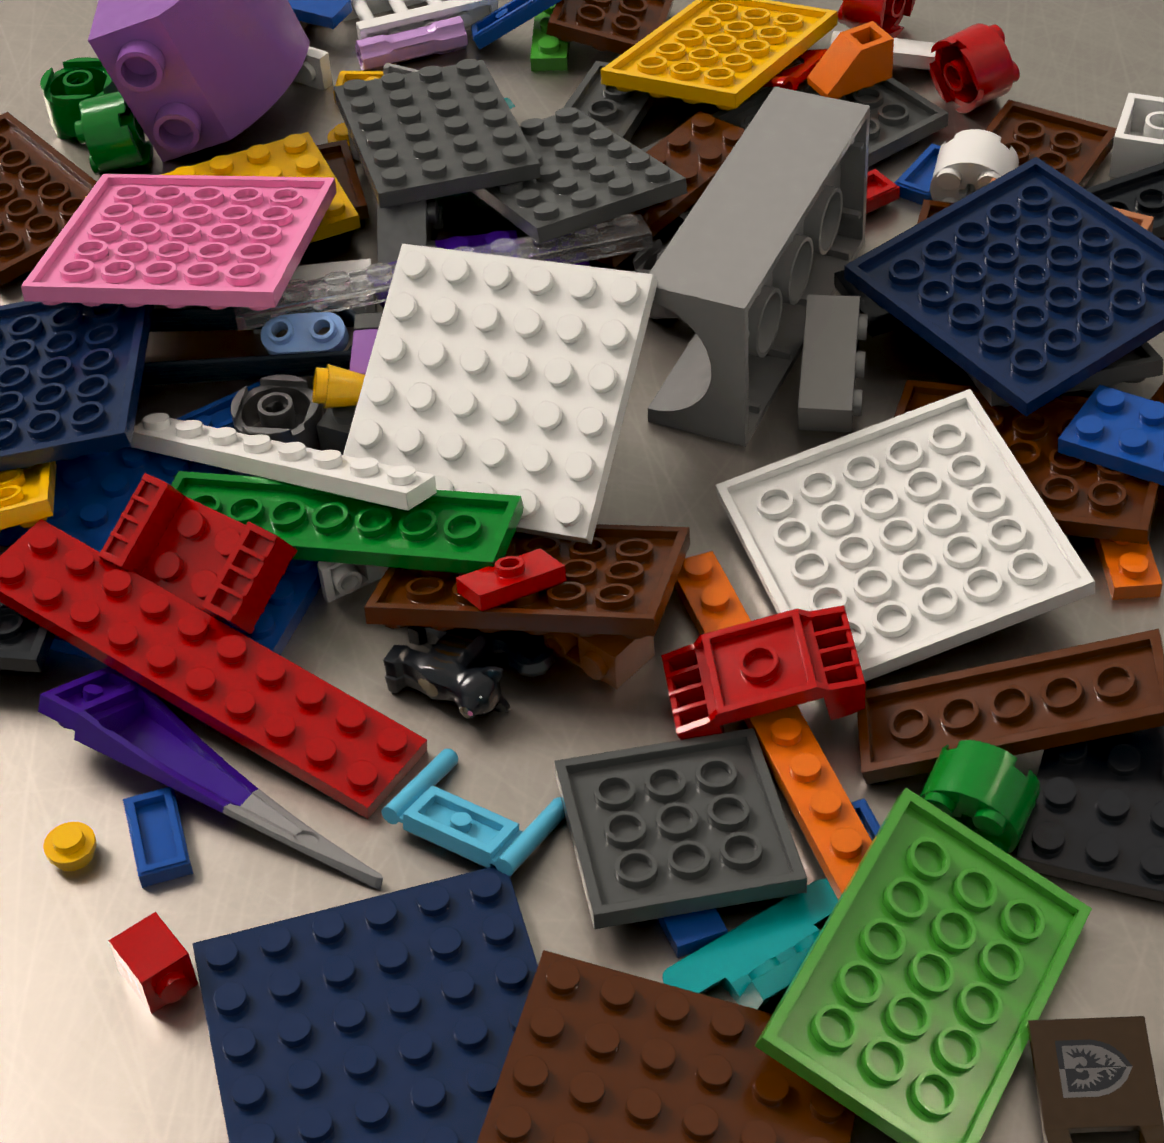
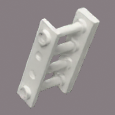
M351 0L352 12L343 21L359 18L360 21L356 22L358 40L378 35H391L431 25L436 21L460 16L464 22L467 36L472 35V24L498 9V0ZM423 2H427L428 4L426 6L410 10L407 8V6ZM389 10H393L394 12L393 14L384 15L374 18L373 14Z

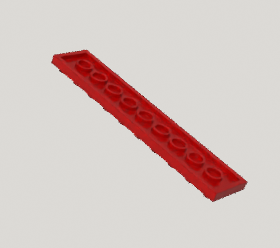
M40 519L0 555V602L366 819L371 817L427 752V739L134 571L130 570L128 572L99 557V551L43 519Z

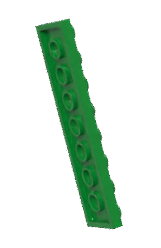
M178 471L171 483V486L192 500L245 525L249 521L279 536L298 550L292 559L464 574L487 566L494 567L498 559L505 557L524 509L522 498L517 495L437 490V493L407 511L256 476Z

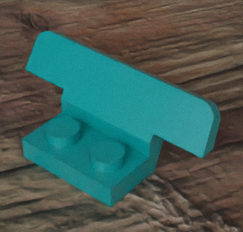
M819 879L807 885V893L788 896L668 967L662 976L663 983L700 994L721 984L737 1004L761 1011L778 1003L784 996L821 931L816 926L828 919L838 902L828 880Z

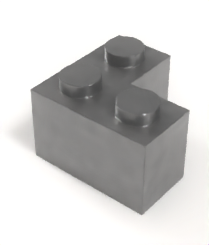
M432 198L380 208L377 202L378 271L386 264L398 260L402 243L435 247L437 230L443 229L444 224L443 207L438 205L437 199Z

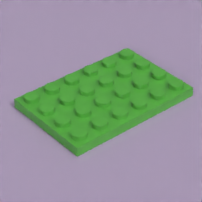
M905 788L896 799L756 1042L755 1047L898 1143H979L1029 1040L1028 1020H1039L1092 908L916 793Z

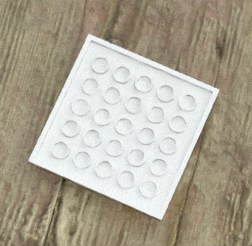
M402 243L343 455L358 459L374 458L378 463L394 467L411 466L417 472L435 475L437 490L521 496L524 509L516 528L517 532L592 544L658 280L654 274Z
M971 389L715 485L717 496L777 614L797 608L815 611L844 605L865 682L1095 594V580Z

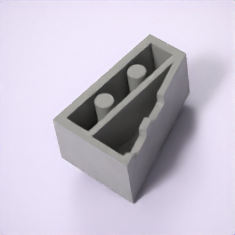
M807 294L798 401V430L852 433L853 416L862 415L863 389H855L856 377L864 378L865 351H858L859 340H867L868 314H860V296Z

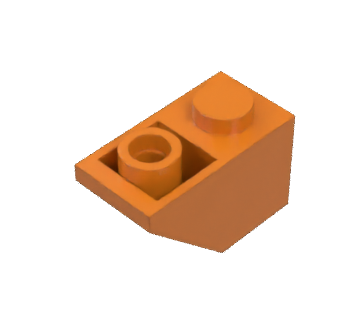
M874 21L840 32L808 75L807 84L821 96L839 99L844 95L891 79L894 38Z

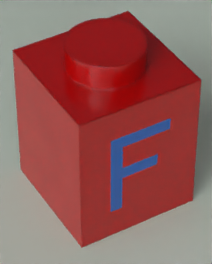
M156 912L108 940L119 972L151 1014L167 1004L180 1000L189 990L198 985L189 953Z

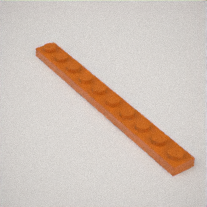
M713 551L684 559L674 587L699 635L751 621ZM798 705L744 719L749 729L754 728L765 761L839 900L872 843L869 834Z

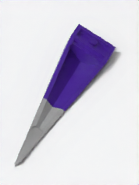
M108 666L40 694L38 712L57 721L60 726L74 730V740L373 888L381 890L383 877L380 873L314 831L267 796L201 740L155 693Z

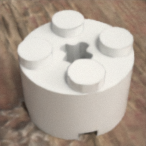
M970 129L956 133L954 139L947 143L945 141L939 150L930 185L932 199L934 201L955 203L989 184L992 178L998 179L1019 167V159L1015 149L1011 146L1009 150L1000 142L1001 137L990 131Z

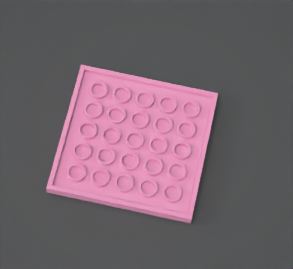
M103 174L21 285L24 301L41 302L49 306L66 302L82 303L90 307L105 303L123 304L130 308L143 305H165L172 309L185 306H207L213 310L227 307H249V309L255 311L276 308L336 194L335 178Z

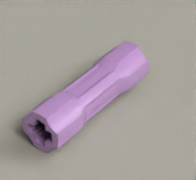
M457 16L436 21L431 25L357 40L355 49L361 70L376 71L383 69L386 63L396 64L433 54L442 55L466 49L468 37L462 18Z

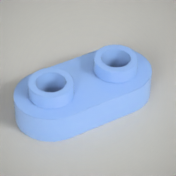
M332 312L279 314L267 320L261 330V341L269 355L343 351L349 340L348 330L343 320ZM322 328H330L326 334L318 335L319 330ZM288 330L284 336L275 337L278 332Z

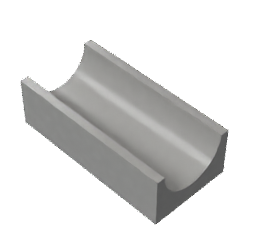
M774 86L649 272V274H654L658 280L653 302L678 315L695 331V335L648 407V422L744 447L747 446L803 349L807 294L834 295L837 291L834 286V273L844 270V265L855 260L865 242L870 123L869 105Z

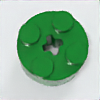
M81 57L64 61L63 69L54 73L53 68H50L41 78L40 86L50 123L56 132V136L60 139L66 140L77 137L75 122L81 120L80 101L118 91L98 58Z
M119 91L80 101L81 120L75 122V132L78 141L81 144L86 143L90 153V165L95 175L113 173L152 162L153 146L150 141H145L143 129Z
M961 740L957 748L949 749V744L942 748L920 797L1001 850L1010 853L1017 847L1040 794V783L1031 770H1029L1026 777L1020 770L1014 767L1018 758L1008 751L981 741Z

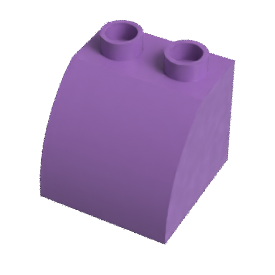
M99 0L88 38L89 44L162 162L229 141L247 129L286 92L299 73L310 44L288 0Z

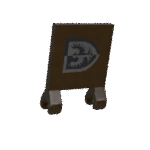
M1144 1016L1028 1020L1027 1028L1044 1143H1072L1070 1133L1138 1131L1139 1143H1164V1122Z

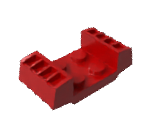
M144 473L141 478L142 480L132 494L129 503L120 515L121 517L113 531H111L98 556L128 572L130 570L134 571L203 612L252 634L258 619L264 613L269 599L275 593L280 579L286 573L285 570L298 550L279 536L249 521L245 525L184 496L169 483Z
M844 605L815 611L797 608L702 634L694 643L661 655L676 733L680 740L725 733L723 726L725 724L822 698L825 700L831 721L865 709L866 684Z

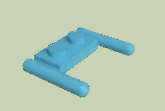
M448 748L442 750L382 809V816L388 823L397 824L401 822L403 823V830L486 868L495 865L499 872L511 876L566 817L561 797H557L550 802L524 831L519 830V823L435 787L458 763L457 753Z

